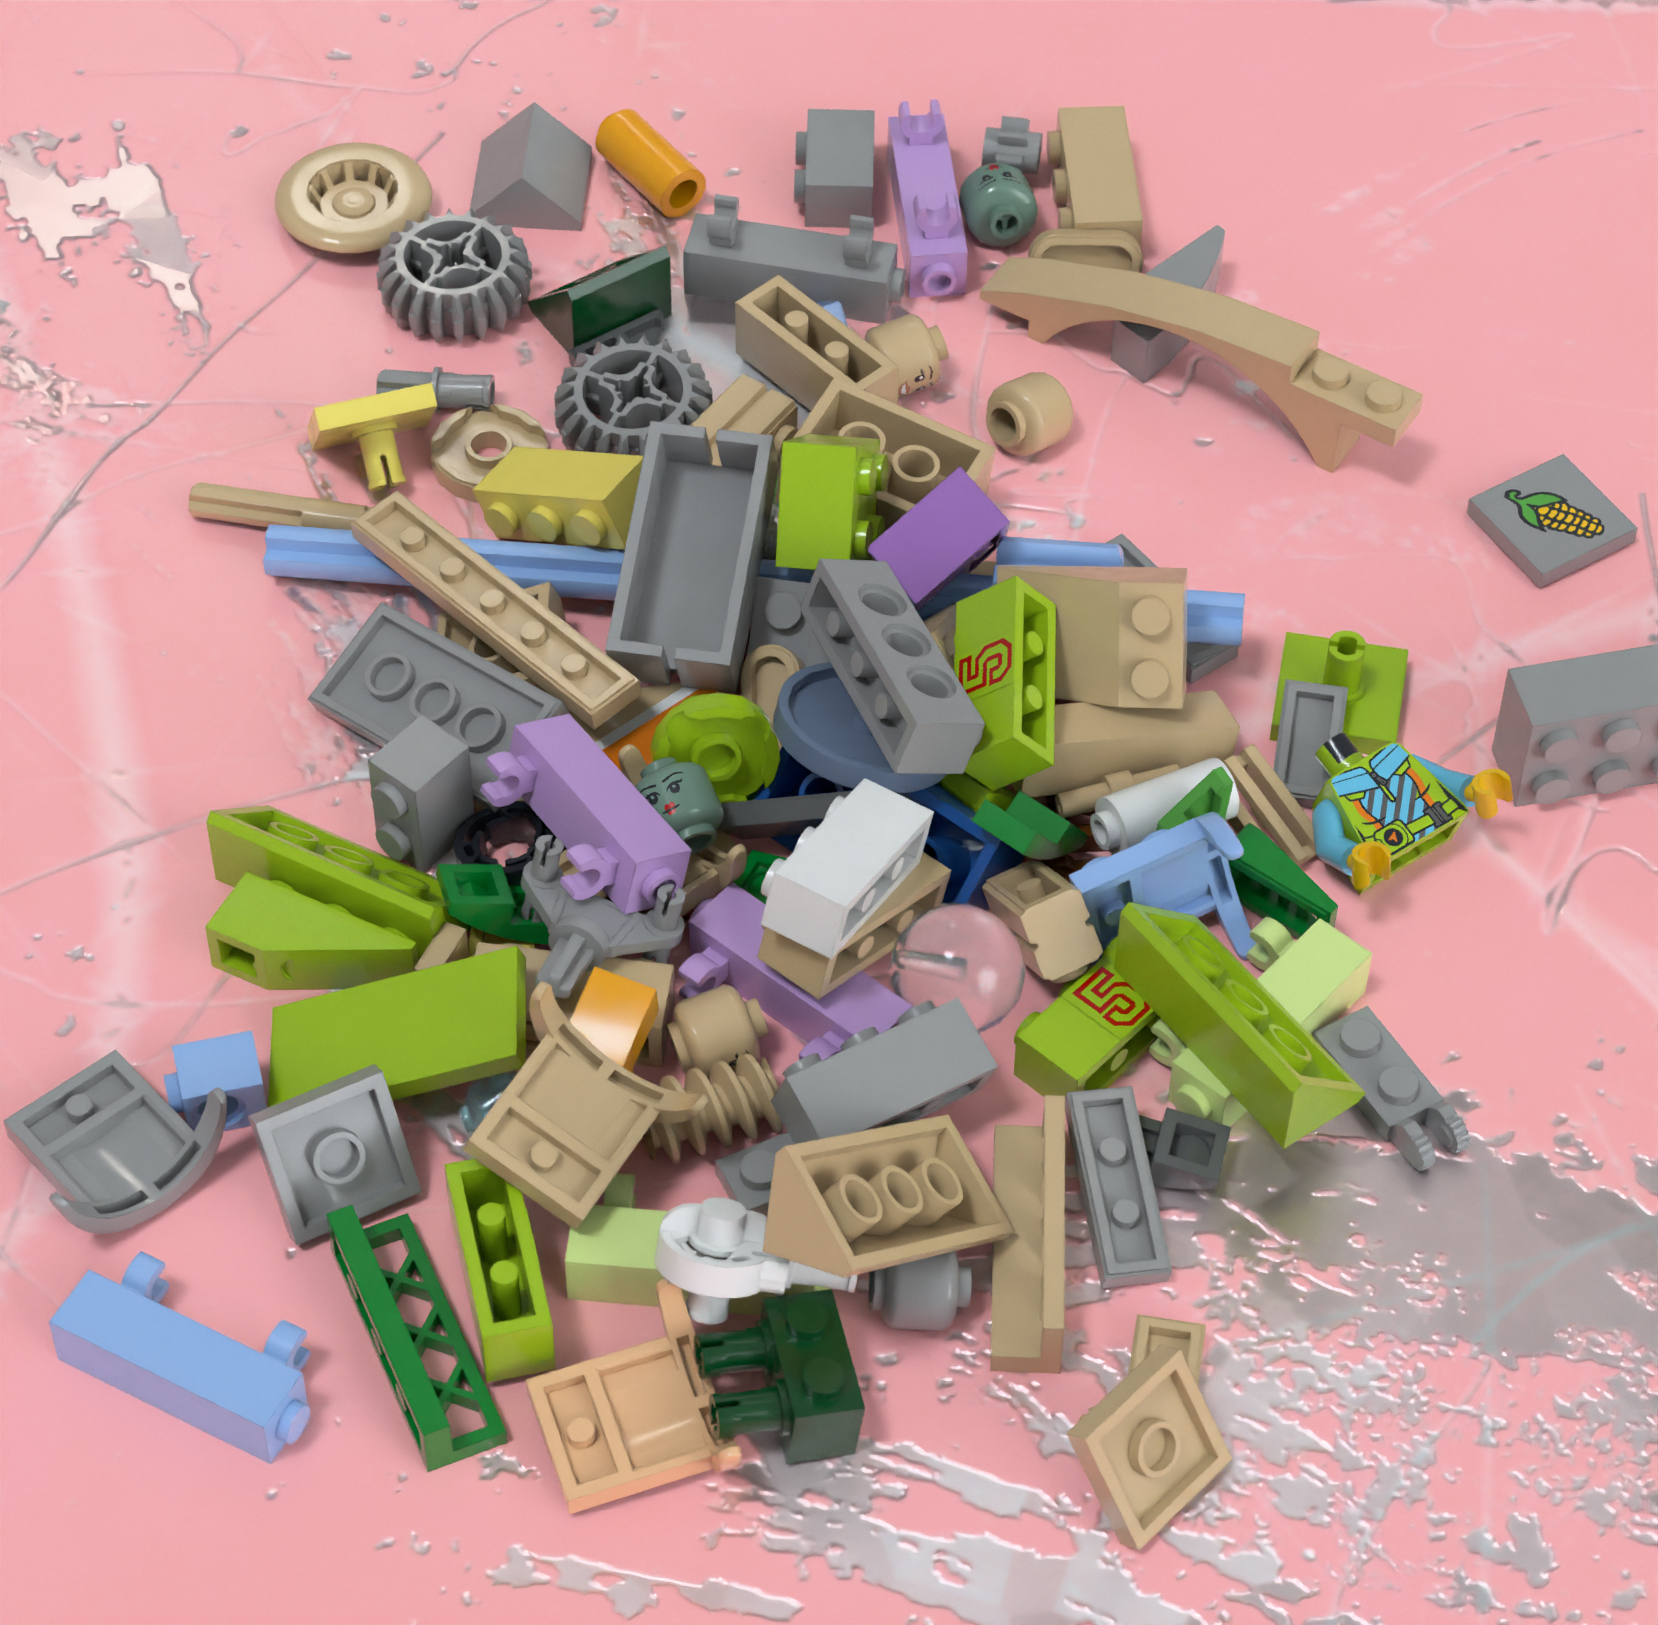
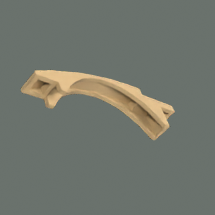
M1009 257L980 290L979 299L1028 320V338L1042 344L1056 333L1071 326L1086 322L1108 320L1127 321L1160 328L1207 348L1244 373L1275 402L1305 442L1316 466L1330 473H1333L1359 440L1361 433L1394 447L1421 411L1424 394L1319 349L1320 331L1222 294L1134 271L1054 259Z

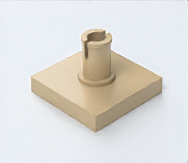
M1160 1344L1096 1406L1090 1407L1086 1415L1082 1414L1078 1423L1066 1433L1119 1543L1136 1550H1140L1232 1460L1181 1350L1164 1344Z

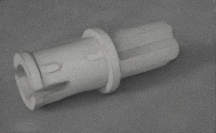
M434 367L433 372L385 369L378 374L376 381V394L432 383L438 405L434 413H439L440 408L466 409L472 406L475 411L484 410L490 412L488 407L490 404H494L495 400L494 375L455 374L443 372L442 367Z

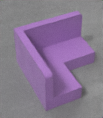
M959 466L871 543L868 553L875 561H887L916 611H918L959 574H970L995 552L1000 539L1007 536L1010 521Z

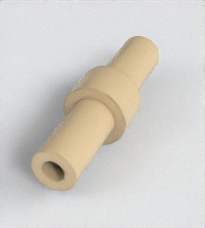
M1172 764L1133 775L1129 770L1103 775L1101 783L1055 794L1057 812L1062 818H1068L1095 811L1096 801L1100 797L1179 770L1180 767L1178 764Z

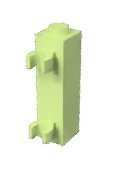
M1265 917L1250 932L1249 937L1257 943L1247 952L1246 957L1255 966L1265 971L1257 980L1311 1036H1313L1314 1031L1337 1021L1365 993L1372 952L1321 918L1297 941L1292 938L1291 934L1282 924L1270 917ZM1161 1018L1151 1027V1032L1159 1038L1149 1047V1053L1160 1063L1172 1067L1168 1101L1178 1111L1231 1127L1247 1109Z
M617 1173L605 1189L604 1205H594L577 1230L570 1226L565 1257L567 1299L659 1307L656 1285L664 1277L657 1270L654 1258L660 1224L663 1217L669 1211L635 1208L636 1195L633 1194L635 1175ZM791 1283V1289H785L782 1296L831 1288ZM681 1288L684 1301H686L689 1291ZM759 1291L751 1296L729 1298V1313L761 1315L763 1299L780 1295Z

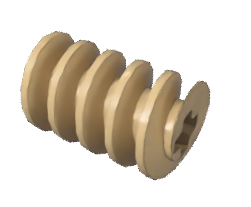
M741 1054L736 1059L734 1072L727 1062L720 1060L714 1062L711 1066L710 1080L701 1069L692 1068L685 1074L684 1088L674 1076H664L660 1080L659 1086L682 1093L703 1092L709 1098V1102L700 1114L691 1120L675 1124L652 1123L642 1138L649 1157L653 1161L656 1148L663 1147L672 1162L677 1163L680 1162L681 1141L688 1139L698 1155L701 1156L706 1154L707 1134L711 1132L715 1133L724 1148L732 1147V1131L735 1125L741 1126L750 1141L756 1140L758 1137V1119L763 1117L766 1118L776 1134L783 1132V1122L771 1103L778 1090V1086L769 1063L764 1057L761 1058L759 1064L751 1054Z

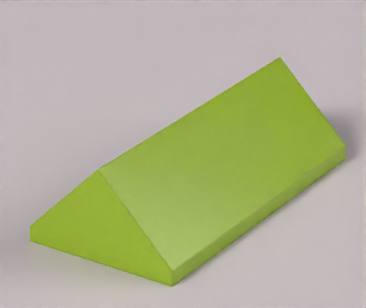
M269 805L210 810L206 825L215 879L235 887L246 871L269 881H282L290 885L296 892L324 904L333 903L340 905L353 916L379 927H392L401 931L410 940L417 942L418 960H420L438 930L446 922L467 929V933L471 929L470 925L463 923L448 913L438 879L432 875Z
M1128 902L1120 913L1114 969L1283 1149L1351 1108L1366 1094L1195 915Z

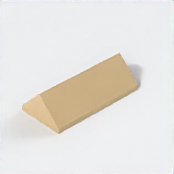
M949 1114L787 1145L775 1153L763 1252L845 1278L1003 1240L1015 1231Z

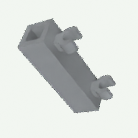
M715 194L714 215L696 213L683 251L684 294L736 302L775 276L780 275L814 302L839 301L842 304L846 319L877 324L886 323L891 303H901L904 294L906 269L897 268L898 244L873 240L874 218L851 215L849 235L842 236L738 220L739 198Z

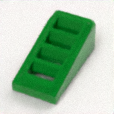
M1248 823L1236 835L1243 846V855L1238 859L1228 860L1241 905L1262 918L1270 917L1278 921L1297 939L1319 918L1335 927L1338 905L1263 831Z

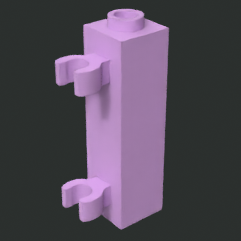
M937 99L930 100V111L925 115H910L908 101H902L898 107V116L888 117L887 162L904 269H906L909 298L966 294L968 251L944 113H941L940 103Z
M570 714L515 725L509 752H498L487 757L486 765L498 777V780L482 784L480 791L496 807L510 805L522 797L552 833L563 842L567 849L566 857L579 871L572 875L563 876L560 880V884L573 899H588L600 890H603L618 909L626 915L654 908L658 889L663 885H674L671 899L674 898L678 887H683L692 850Z
M733 882L714 899L707 898L703 900L690 917L688 924L690 957L678 969V975L688 982L681 987L679 995L686 999L721 986V983H723L724 985L733 986L740 993L741 997L746 1000L756 998L764 1013L808 1043L799 1053V1060L815 1053L819 1054L821 1060L829 1058L841 1052L840 1046L842 1043L856 1033L870 1027H876L879 1034L899 1025L897 1019L903 1013L913 1008V1005L863 971L818 1000L765 964L757 956L764 929L761 927V920L766 904Z

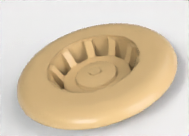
M351 142L327 146L299 159L282 176L275 193L274 203L276 215L280 223L299 241L311 247L330 252L361 253L378 250L381 247L387 246L390 240V233L403 232L406 220L417 223L423 222L426 212L429 213L433 194L430 181L424 170L406 154L379 144Z

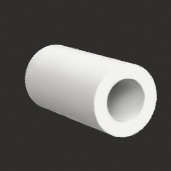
M1212 757L1100 797L1096 801L1095 813L1090 818L1093 837L1101 849L1109 850L1112 855L1140 843L1146 836L1156 831L1158 821L1213 769L1221 766L1234 782L1225 821L1235 818L1239 811V795L1235 781L1226 765L1218 758Z

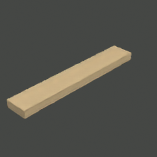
M395 491L350 522L354 539L547 693L562 701L571 712L594 730L642 695L638 678L399 491Z

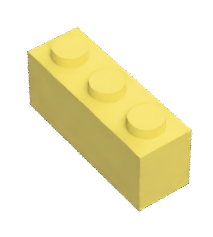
M515 446L472 491L484 512L485 522L494 532L496 538L625 550L643 456Z

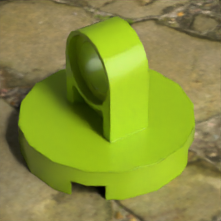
M718 692L693 695L671 709L656 727L650 746L652 762L666 757H673L677 763L693 762L702 766L706 770L721 803L747 801L746 796L757 791L763 783L765 788H767L774 780L780 762L779 746L774 725L763 709L742 696Z

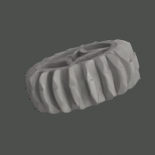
M448 208L446 215L434 217L426 212L423 222L417 223L406 220L403 232H391L389 243L387 246L381 247V255L378 259L379 271L376 272L377 288L381 292V302L385 306L386 313L393 315L397 326H410L415 338L429 332L433 335L436 343L440 342L445 336H455L459 344H461L463 337L471 334L483 340L488 328L504 331L507 319H519L522 305L528 302V296L531 292L532 264L531 261H528L527 248L524 246L523 238L517 237L513 233L511 224L498 225L494 214L479 219L476 217L473 209H470L465 215H454L450 208Z
M644 334L638 343L627 344L619 335L615 346L608 348L597 341L593 350V356L578 352L577 359L574 362L575 367L564 368L561 385L557 386V392L554 395L556 409L554 412L555 425L559 429V435H562V443L566 450L644 456L650 421L691 425L713 403L712 388L709 387V381L705 380V373L702 370L701 363H691V358L688 356L686 349L672 353V348L667 339L656 346L649 345ZM593 414H596V415L600 416V420H599L597 417H595Z

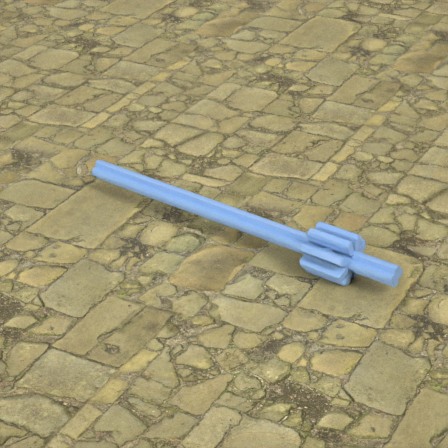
M269 524L265 535L266 552L263 558L266 575L413 586L354 539L352 530ZM1004 536L998 543L993 576L959 574L917 612L922 621L947 606L996 585L998 565L1123 567L1124 552L1118 544ZM459 538L522 589L551 582L560 597L615 601L625 552L623 549ZM762 559L759 577L810 583L815 570L775 567L776 560ZM1187 589V642L1241 646L1245 593Z

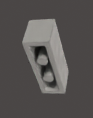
M957 997L938 1007H935L931 1000L925 1001L903 1013L897 1019L899 1025L879 1034L876 1027L864 1029L843 1042L840 1046L842 1051L829 1058L821 1060L819 1054L815 1053L789 1066L783 1072L785 1079L772 1098L771 1103L794 1144L916 1121L980 1091L998 1068V1065L959 998Z

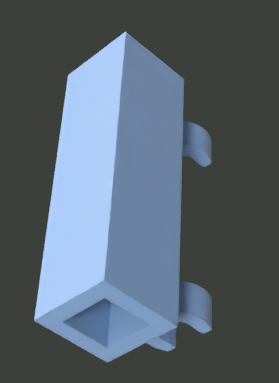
M141 1251L133 1258L125 1271L121 1284L92 1270H88L49 1321L58 1360L269 1464L273 1462L285 1443L293 1444L298 1440L310 1416V1406L307 1402L303 1373L300 1372L311 1355L309 1349L300 1346L307 1337L306 1330L282 1319L271 1332L263 1352L260 1353L159 1304L170 1287L168 1281L158 1277L166 1267L165 1262Z

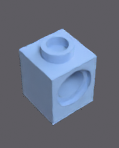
M252 1030L172 1046L177 1072L163 1075L168 1103L176 1113H185L186 1123L193 1130H195L204 1112L208 1093L215 1088L222 1089L227 1096V1114L224 1131L251 1126L248 1116L267 1109Z

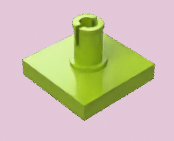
M1353 631L1335 632L1331 638L1286 632L1269 740L1277 741L1285 681L1289 679L1348 687L1343 732L1361 754L1370 755L1390 742L1396 743L1409 650L1367 644L1360 634Z

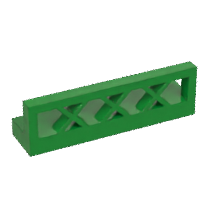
M353 1205L327 1213L332 1254L427 1472L508 1443L506 1429L408 1213L364 1229ZM402 1240L408 1255L397 1274L380 1268L373 1249ZM414 1271L416 1272L419 1281L411 1279V1276ZM402 1293L430 1303L432 1309L422 1328L404 1322L397 1307ZM438 1325H440L444 1336L435 1333ZM426 1348L454 1357L457 1364L447 1383L428 1377L421 1361ZM463 1379L469 1391L459 1388ZM451 1403L479 1412L485 1427L452 1439L450 1424L445 1414Z

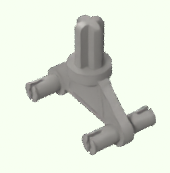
M543 835L536 840L533 861L528 862L524 866L521 878V887L525 892L524 904L521 908L522 917L528 920L532 910H534L532 922H544L550 934L549 947L551 952L535 978L536 987L541 981H544L552 986L556 1001L559 997L570 998L585 971H592L594 966L600 967L605 957L614 958L619 955L644 952L641 958L649 960L655 958L654 962L669 964L671 948L676 947L681 942L685 927L684 921L680 916L686 897L682 888L678 887L674 898L671 899L674 885L666 884L661 886L657 892L655 909L649 911L646 915L638 912L624 915L613 902L597 895L584 900H575L560 884L561 877L564 876L562 869L559 867L561 853L564 848L563 842L556 838L552 849H550L552 835Z

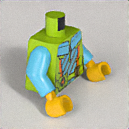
M1344 732L1339 733L1325 742L1315 753L1317 760L1331 776L1323 785L1312 805L1315 853L1321 861L1347 874L1353 887L1360 895L1381 881L1391 879V875L1450 841L1470 812L1467 807L1475 805L1478 816L1483 819L1494 817L1498 813L1497 799L1506 802L1513 800L1511 779L1508 773L1500 769H1486L1475 776L1449 770L1418 755L1411 754L1401 744L1390 742L1370 755L1363 757Z

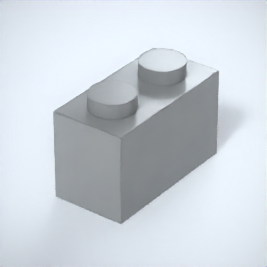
M808 109L807 132L796 131L795 165H806V170L795 169L794 203L805 204V227L850 228L851 215L872 218L875 110Z
M421 714L369 758L368 767L371 784L370 794L373 801L376 827L375 836L378 844L393 859H404L418 870L426 872L454 847V838L457 831L468 818L475 814L469 746Z

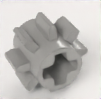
M1002 116L1001 128L986 127L982 151V166L989 163H1006L1019 169L1022 174L1038 175L1043 133L1030 132V120L1028 118Z

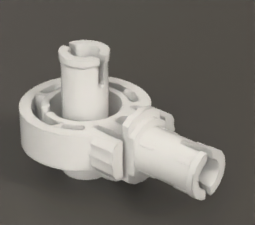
M725 1197L708 1198L702 1204L688 1203L672 1208L663 1217L660 1224L654 1258L657 1270L666 1280L679 1288L689 1291L685 1304L690 1319L704 1324H718L727 1320L729 1298L751 1296L759 1291L782 1296L785 1289H791V1283L827 1287L853 1293L858 1274L843 1278L763 1252L767 1217L764 1214L746 1210L741 1203Z

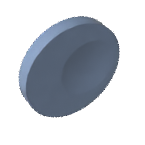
M831 662L803 668L791 675L781 687L773 715L776 736L781 745L796 761L817 775L853 789L866 778L897 793L923 790L938 783L947 775L894 773Z

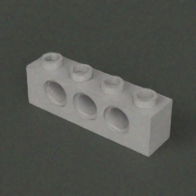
M819 559L800 606V611L894 773L963 774L974 748L981 740L985 723L887 561Z

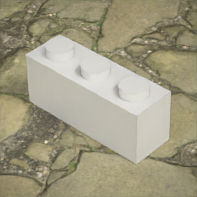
M864 778L846 798L839 795L834 799L823 822L816 829L809 826L804 830L797 841L793 853L786 860L778 858L773 862L761 887V894L767 897L761 925L832 959L920 863L934 811Z

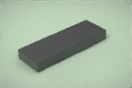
M852 791L721 803L724 819L717 830L742 840L801 835L807 827L811 826L816 829L823 822L830 805L837 796L840 795L846 798Z

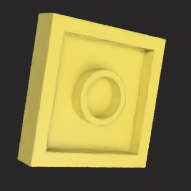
M432 383L315 407L307 426L312 451L359 441L369 481V491L384 490V486L387 485L381 461L384 463L389 488L407 483L406 476L403 474L394 433L428 425L438 406Z

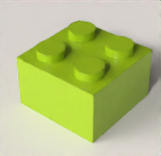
M806 434L783 441L775 567L815 570L819 559L873 561V558L868 553L869 545L881 536L885 529L884 517L876 515L877 491L885 490L888 478V457L886 454H879L880 439Z

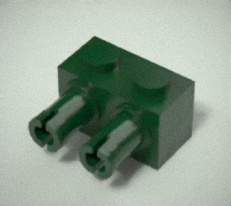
M832 1289L764 1298L760 1320H756L754 1327L720 1333L695 1334L694 1356L696 1365H699L698 1374L700 1379H710L711 1377L747 1371H761L766 1387L755 1390L710 1394L709 1415L711 1425H714L713 1433L716 1440L736 1437L737 1435L776 1431L780 1438L786 1464L855 1454L865 1405Z

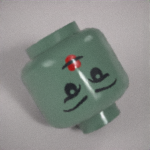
M989 163L978 167L969 174L961 186L959 205L969 231L979 242L991 247H1006L1021 241L1034 227L1038 213L1037 202L1027 178L1016 167L1006 163Z
M673 757L662 758L647 765L640 773L642 780L635 785L636 789L692 850L691 855L709 847L717 838L716 830L724 819V812L706 770L693 762L677 763Z

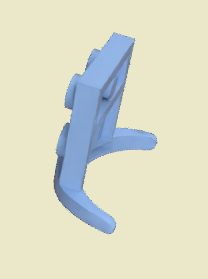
M1209 812L1195 817L1169 830L1155 831L1146 836L1140 843L1112 856L1095 858L1088 862L1081 870L1069 875L1070 884L1081 891L1090 915L1087 921L1094 926L1103 952L1109 943L1118 936L1120 913L1128 902L1195 915L1197 918L1214 911L1231 946L1243 960H1249L1246 957L1247 952L1256 944L1249 937L1251 930L1242 909L1228 860L1240 858L1244 853V849L1229 824L1216 812ZM1102 954L1099 956L1098 960L1092 962L1093 965H1095L1101 959Z

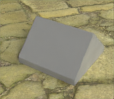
M533 102L482 140L470 209H473L476 217L479 219L494 214L498 225L511 224L513 228L581 231L592 161V146L536 102Z

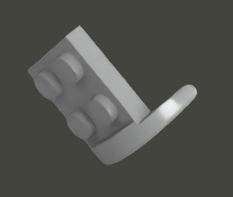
M115 1049L3 1120L8 1138L57 1190L49 1196V1200L55 1209L70 1224L80 1230L99 1235L111 1234L130 1229L159 1214L183 1196L201 1178L213 1161L223 1136L227 1114V1096L220 1088L210 1091L207 1096L204 1112L195 1130H193Z

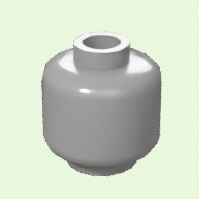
M953 1251L870 1271L868 1282L869 1309L880 1311L883 1322L892 1329L943 1331L952 1323L957 1307H969L972 1289L971 1267L959 1266L957 1253Z

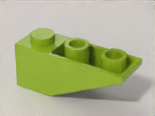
M246 871L205 926L212 966L267 990L347 989L414 972V967L419 961L417 942L410 940L401 931L392 927H379L353 916L340 905L333 903L324 904L296 892L290 885L282 881H269Z

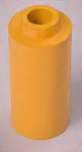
M623 109L608 115L602 121L595 139L596 150L665 216L670 218L680 217L697 205L706 188L704 174L635 110Z

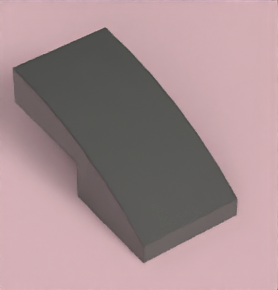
M1168 1107L1165 1110L1162 1121L1139 1115L1153 1185L1155 1187L1215 1189L1232 1127Z

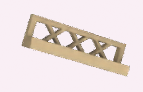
M1045 1095L1042 1126L995 1125L993 1194L1015 1232L1006 1239L992 1242L990 1371L1060 1374L1065 1329V1096Z

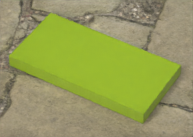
M516 945L273 1007L268 1108L373 1064L383 1071L392 1100L521 1069L526 1062V957Z

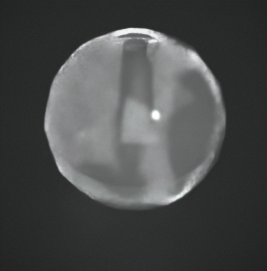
M941 903L918 913L898 934L890 958L889 983L892 991L913 1005V1007L929 1000L934 1003L935 1007H938L958 997L977 1031L981 1034L999 1025L1017 1005L1025 980V959L1016 934L997 915L970 903Z

